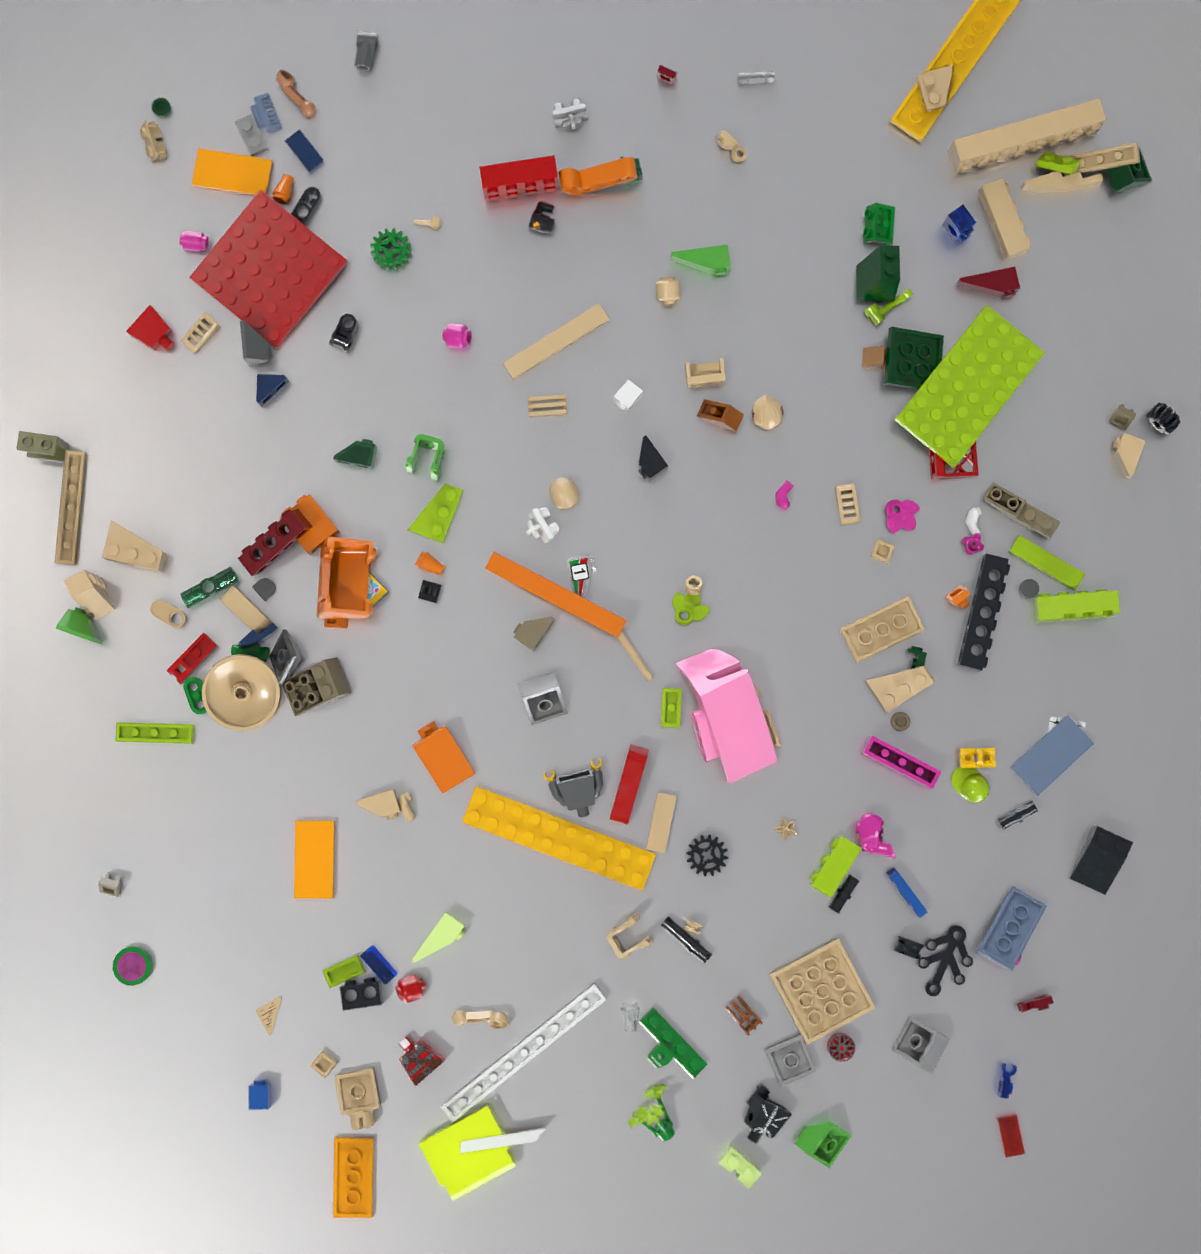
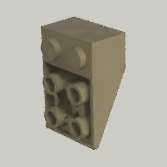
M337 657L323 660L290 676L282 684L294 716L301 715L351 693Z

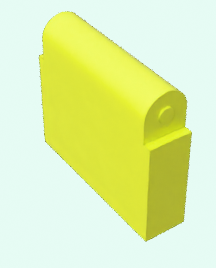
M489 1103L419 1142V1146L440 1186L445 1185L453 1200L460 1198L516 1166L515 1160L509 1151L511 1145L460 1153L461 1141L505 1135Z

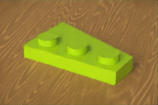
M445 483L407 531L443 544L463 490Z

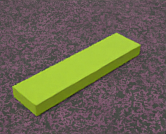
M1021 535L1017 536L1008 551L1074 591L1085 575L1082 571Z
M116 722L115 741L193 744L194 725Z

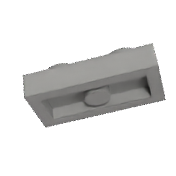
M252 114L235 121L251 157L268 150Z

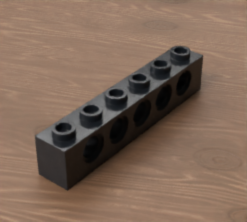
M987 553L983 555L958 658V667L980 672L987 666L988 657H986L987 649H991L993 641L990 636L991 632L995 631L997 620L994 619L996 612L999 613L1001 608L999 598L1000 594L1004 593L1006 583H1003L1005 575L1007 576L1010 570L1009 559ZM991 571L997 574V581H992L989 578ZM986 590L992 591V600L985 597ZM982 608L988 610V618H983L980 615ZM977 627L984 629L983 637L976 634ZM973 645L980 648L979 655L972 653L971 648Z

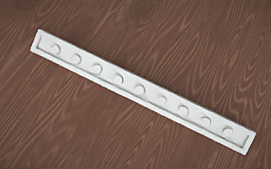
M593 984L441 1106L452 1122L456 1121L606 1000L605 996Z

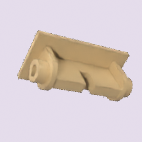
M145 120L140 128V135L146 142V154L154 163L156 157L165 159L167 151L163 141L156 142V139L162 138L158 124L155 121L147 124Z

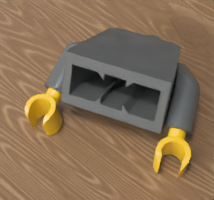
M599 759L600 765L597 767L593 765V760H591L590 767L592 769L556 777V773L551 769L553 773L551 778H547L545 772L543 774L544 778L549 781L548 786L552 797L562 806H567L570 811L577 809L578 817L589 815L588 806L595 804V799L599 797L602 790L601 759Z

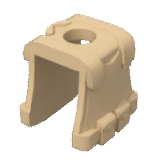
M637 912L629 916L627 922L617 928L614 927L607 934L609 944L620 959L627 958L640 947L646 948L654 942L652 936L649 935L625 950L616 934L640 919Z

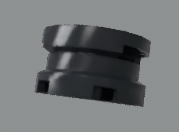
M898 936L899 942L893 951L920 960V949L924 948V945Z

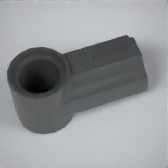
M358 31L355 68L364 71L371 70L374 50L376 51L378 44V33Z

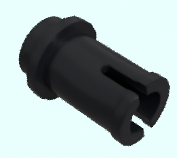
M761 1084L756 1087V1093L767 1098L769 1097L770 1091ZM754 1094L750 1097L749 1100L746 1101V1103L749 1106L751 1104Z

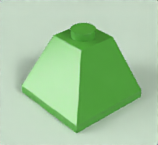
M75 607V610L68 608L55 628L98 644L102 643L92 617L86 615L85 610Z
M829 1121L806 1127L794 1144L810 1157L830 1168L852 1135Z

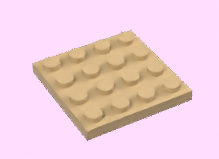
M839 938L770 974L807 1045L875 1009Z

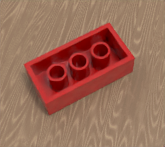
M555 155L479 166L484 198L489 201H495L505 196L507 198H515L518 194L524 193L526 195H534L537 191L553 192L559 188Z

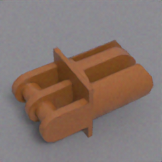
M739 995L736 998L746 1008L748 1013L745 1014L735 1001L731 1004L740 1013L741 1019L736 1016L728 1005L725 1009L749 1036V1032L753 1029L756 1030V1026L762 1025L763 1022ZM752 1015L756 1018L753 1022L748 1019ZM745 1021L750 1024L746 1028L742 1025Z

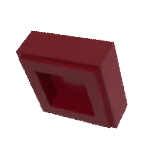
M660 65L657 70V78L674 85L677 79V72Z

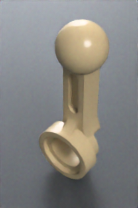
M458 1010L452 1015V1021L457 1026H463L465 1023L488 1022L491 1028L502 1029L509 1025L508 1017L505 1013H493V1010L466 1013Z

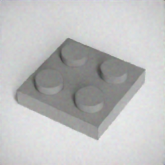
M801 1034L765 1050L781 1087L817 1072Z

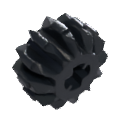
M1160 402L1154 405L1147 414L1148 422L1156 428V431L1158 430L1162 434L1165 433L1167 435L1178 427L1180 417L1171 407Z

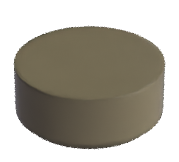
M897 712L891 717L890 724L894 730L904 731L910 726V718L904 712Z

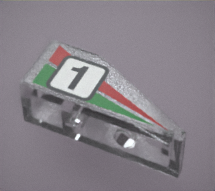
M589 554L567 558L573 593L586 599L593 576L592 570L596 569L594 558H590Z

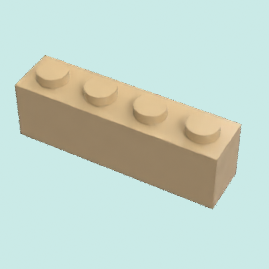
M1002 178L982 185L979 189V194L1005 260L1027 253L1030 249L1031 241L1029 236L1024 233L1023 220L1018 218L1016 213L1017 205L1014 200H1011L1008 183H1005Z

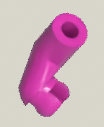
M786 481L775 494L776 504L783 510L788 509L790 506L787 493L794 487L789 481Z

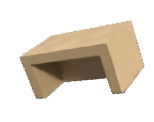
M723 358L719 359V362L689 365V362H685L687 388L725 384Z

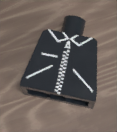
M755 1092L744 1122L751 1128L747 1138L756 1144L762 1135L771 1139L774 1138L791 1117L792 1113L783 1105Z

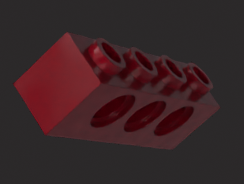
M299 509L286 510L278 522L275 521L268 526L269 530L265 534L262 533L254 539L255 543L252 546L248 545L241 551L242 555L238 557V560L251 576L262 573L312 528V525ZM285 525L288 526L289 533L285 531ZM272 537L276 540L275 545L272 543ZM259 549L263 553L262 557L259 555Z

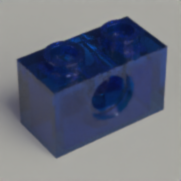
M961 205L947 215L942 226L954 243L959 240L963 242L968 239L974 231L973 228L977 222L966 207Z

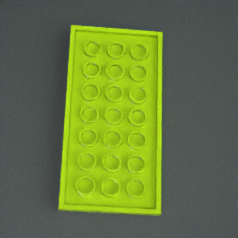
M986 305L894 420L954 468L1045 352L991 307Z

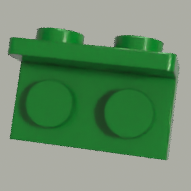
M880 203L867 206L864 212L863 243L893 244L895 207Z

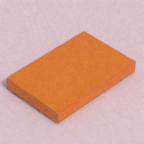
M446 725L412 745L442 794L475 774Z

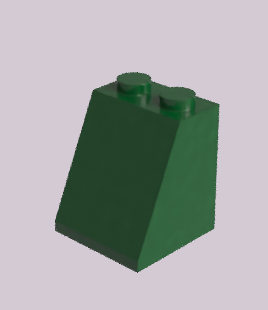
M880 245L856 265V301H895L900 283V246Z

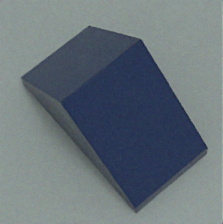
M257 374L256 401L261 407L289 382L285 375Z

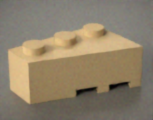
M111 520L102 558L163 573L167 554Z
M84 570L64 580L71 597L81 607L84 605L87 607L85 611L91 614L93 620L115 611L104 589L107 586L102 577L99 578L98 575Z

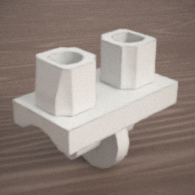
M536 507L527 515L530 520L526 523L530 528L526 531L527 536L533 534L536 539L541 538L543 543L547 544L560 531L555 522L549 526L545 522L550 517L546 507L541 509Z

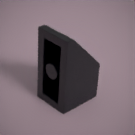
M645 435L642 440L638 464L640 469L638 472L643 479L647 478L650 482L667 470L668 464L647 435Z

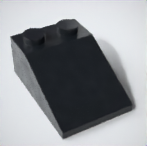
M1092 826L1069 879L1106 895L1124 864L1133 842L1099 826Z

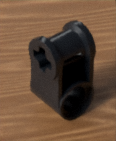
M352 314L341 316L329 341V345L338 346L344 349V352L349 351L359 327L358 321ZM350 319L353 320V326L346 328L345 322Z

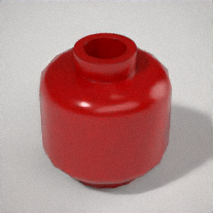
M413 974L400 979L395 987L400 1001L406 1003L422 998L423 990L426 989L422 978L418 979Z

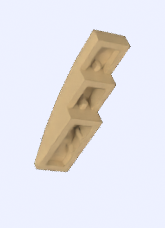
M1055 171L1024 181L1021 185V190L1040 193L1078 191L1099 186L1103 178L1101 173L1082 178L1081 172L1062 177L1061 172Z

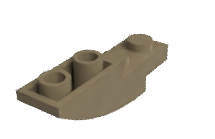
M992 483L983 498L987 503L1017 523L1051 539L1060 524L1059 520L1033 507L1026 500L995 483Z

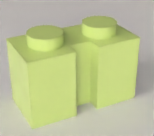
M731 1144L718 1158L719 1163L730 1173L733 1170L737 1171V1179L749 1189L762 1174L758 1167Z

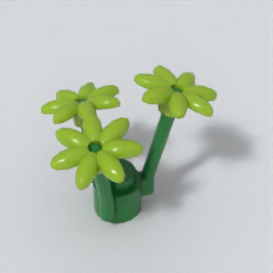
M660 1084L658 1087L653 1086L652 1089L645 1091L644 1098L654 1097L659 1105L655 1108L654 1104H652L650 1111L646 1110V1107H639L637 1112L632 1114L633 1118L628 1121L630 1128L635 1123L636 1125L638 1123L643 1124L655 1137L659 1136L662 1141H668L674 1136L675 1131L671 1127L673 1123L669 1119L660 1098L663 1093L662 1091L668 1088L667 1086ZM662 1115H663L664 1118H665V1121H664V1120H661V1121H660V1120H659V1116H662ZM652 1122L657 1123L655 1128L651 1126Z

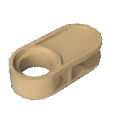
M157 600L151 604V614L174 628H182L186 624L187 616L183 611L162 600ZM175 614L182 616L180 624L173 623L172 617Z

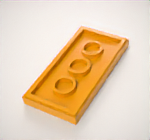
M198 148L192 186L255 196L261 189L267 194L273 161Z
M295 821L294 898H334L335 821Z
M374 1137L334 1138L333 1218L373 1217Z

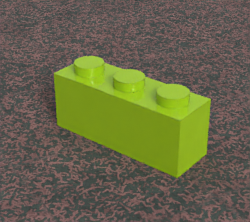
M843 836L834 838L830 844V848H832L828 855L824 854L820 861V869L818 871L815 870L809 879L812 881L810 886L832 898L862 849Z

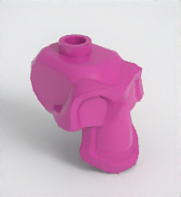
M873 813L863 815L861 821L856 824V834H859L862 852L880 854L895 859L896 855L892 846L889 843L882 842L883 836L881 834L884 832L882 827L884 821L882 818Z

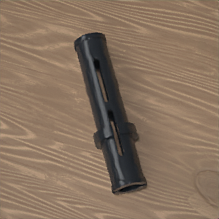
M669 916L660 925L688 949L689 953L692 952L704 964L713 955L700 944L698 939L695 940Z

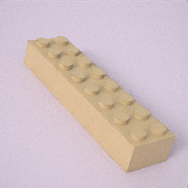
M1100 98L955 139L948 150L954 173L959 171L960 173H965L976 166L979 168L986 167L993 161L1000 163L1007 160V157H1021L1026 154L1025 152H1038L1043 150V147L1049 145L1050 147H1056L1061 142L1067 140L1068 142L1078 140L1080 136L1086 135V137H1091L1097 134L1106 121Z

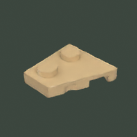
M952 65L917 74L916 79L926 112L945 107L953 69Z

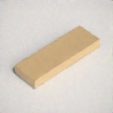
M657 793L646 847L647 850L665 853L677 796Z

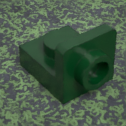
M911 646V649H906V654L916 656L911 661L910 669L924 666L927 653L922 652L923 648Z

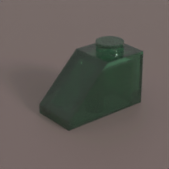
M362 439V442L355 441L335 454L333 460L337 463L373 470L377 446L368 439Z

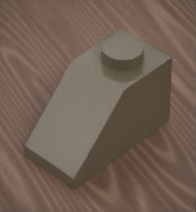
M551 616L525 621L523 624L519 623L513 632L515 633L514 639L534 651L554 623L555 618Z

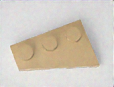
M925 665L866 680L887 713L936 682Z

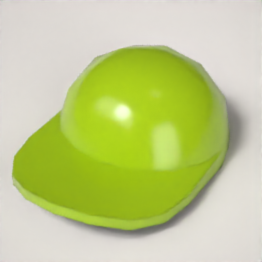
M959 766L955 769L951 778L952 786L964 799L972 803H979L987 798L990 786L983 775L975 768H960Z

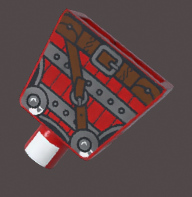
M406 1037L398 1044L405 1052L399 1060L415 1086L445 1061L443 1056L422 1039L414 1045Z

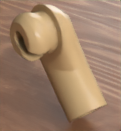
M404 792L399 795L398 802L403 816L407 822L415 819V815L408 805L412 797L408 792Z

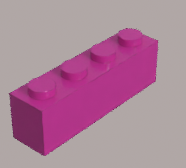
M869 736L861 754L928 789L934 788L941 774V771L874 736Z

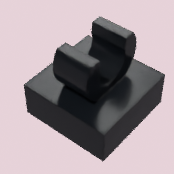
M423 580L418 599L437 604L442 585Z

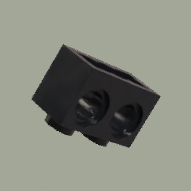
M375 977L363 979V983H356V980L344 982V985L340 987L343 1011L382 1005L381 981H375ZM367 987L375 988L376 995L374 997L367 995ZM352 989L356 992L357 997L355 1000H350L347 997L348 990Z

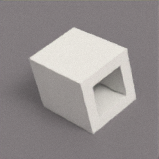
M628 379L615 394L614 401L616 402L614 404L622 411L626 409L629 412L643 395V390Z

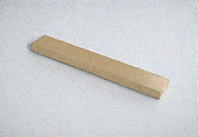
M597 304L508 359L503 365L514 380L609 321V318L601 305Z
M65 450L54 561L56 564L75 565L85 452Z

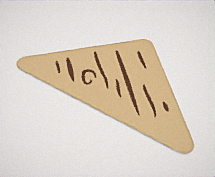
M278 997L256 1009V1013L268 1035L272 1034L282 997Z

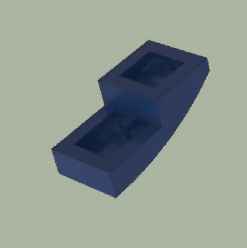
M300 129L285 140V143L308 172L324 161Z
M272 622L259 635L252 630L239 641L237 647L245 649L260 644L274 635L278 628Z

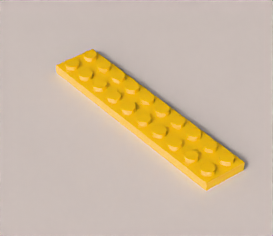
M974 0L924 71L925 73L952 65L953 69L945 107L1021 0ZM916 83L890 119V122L921 143L945 107L926 112L918 83Z
M475 786L462 823L642 891L656 854L477 786Z

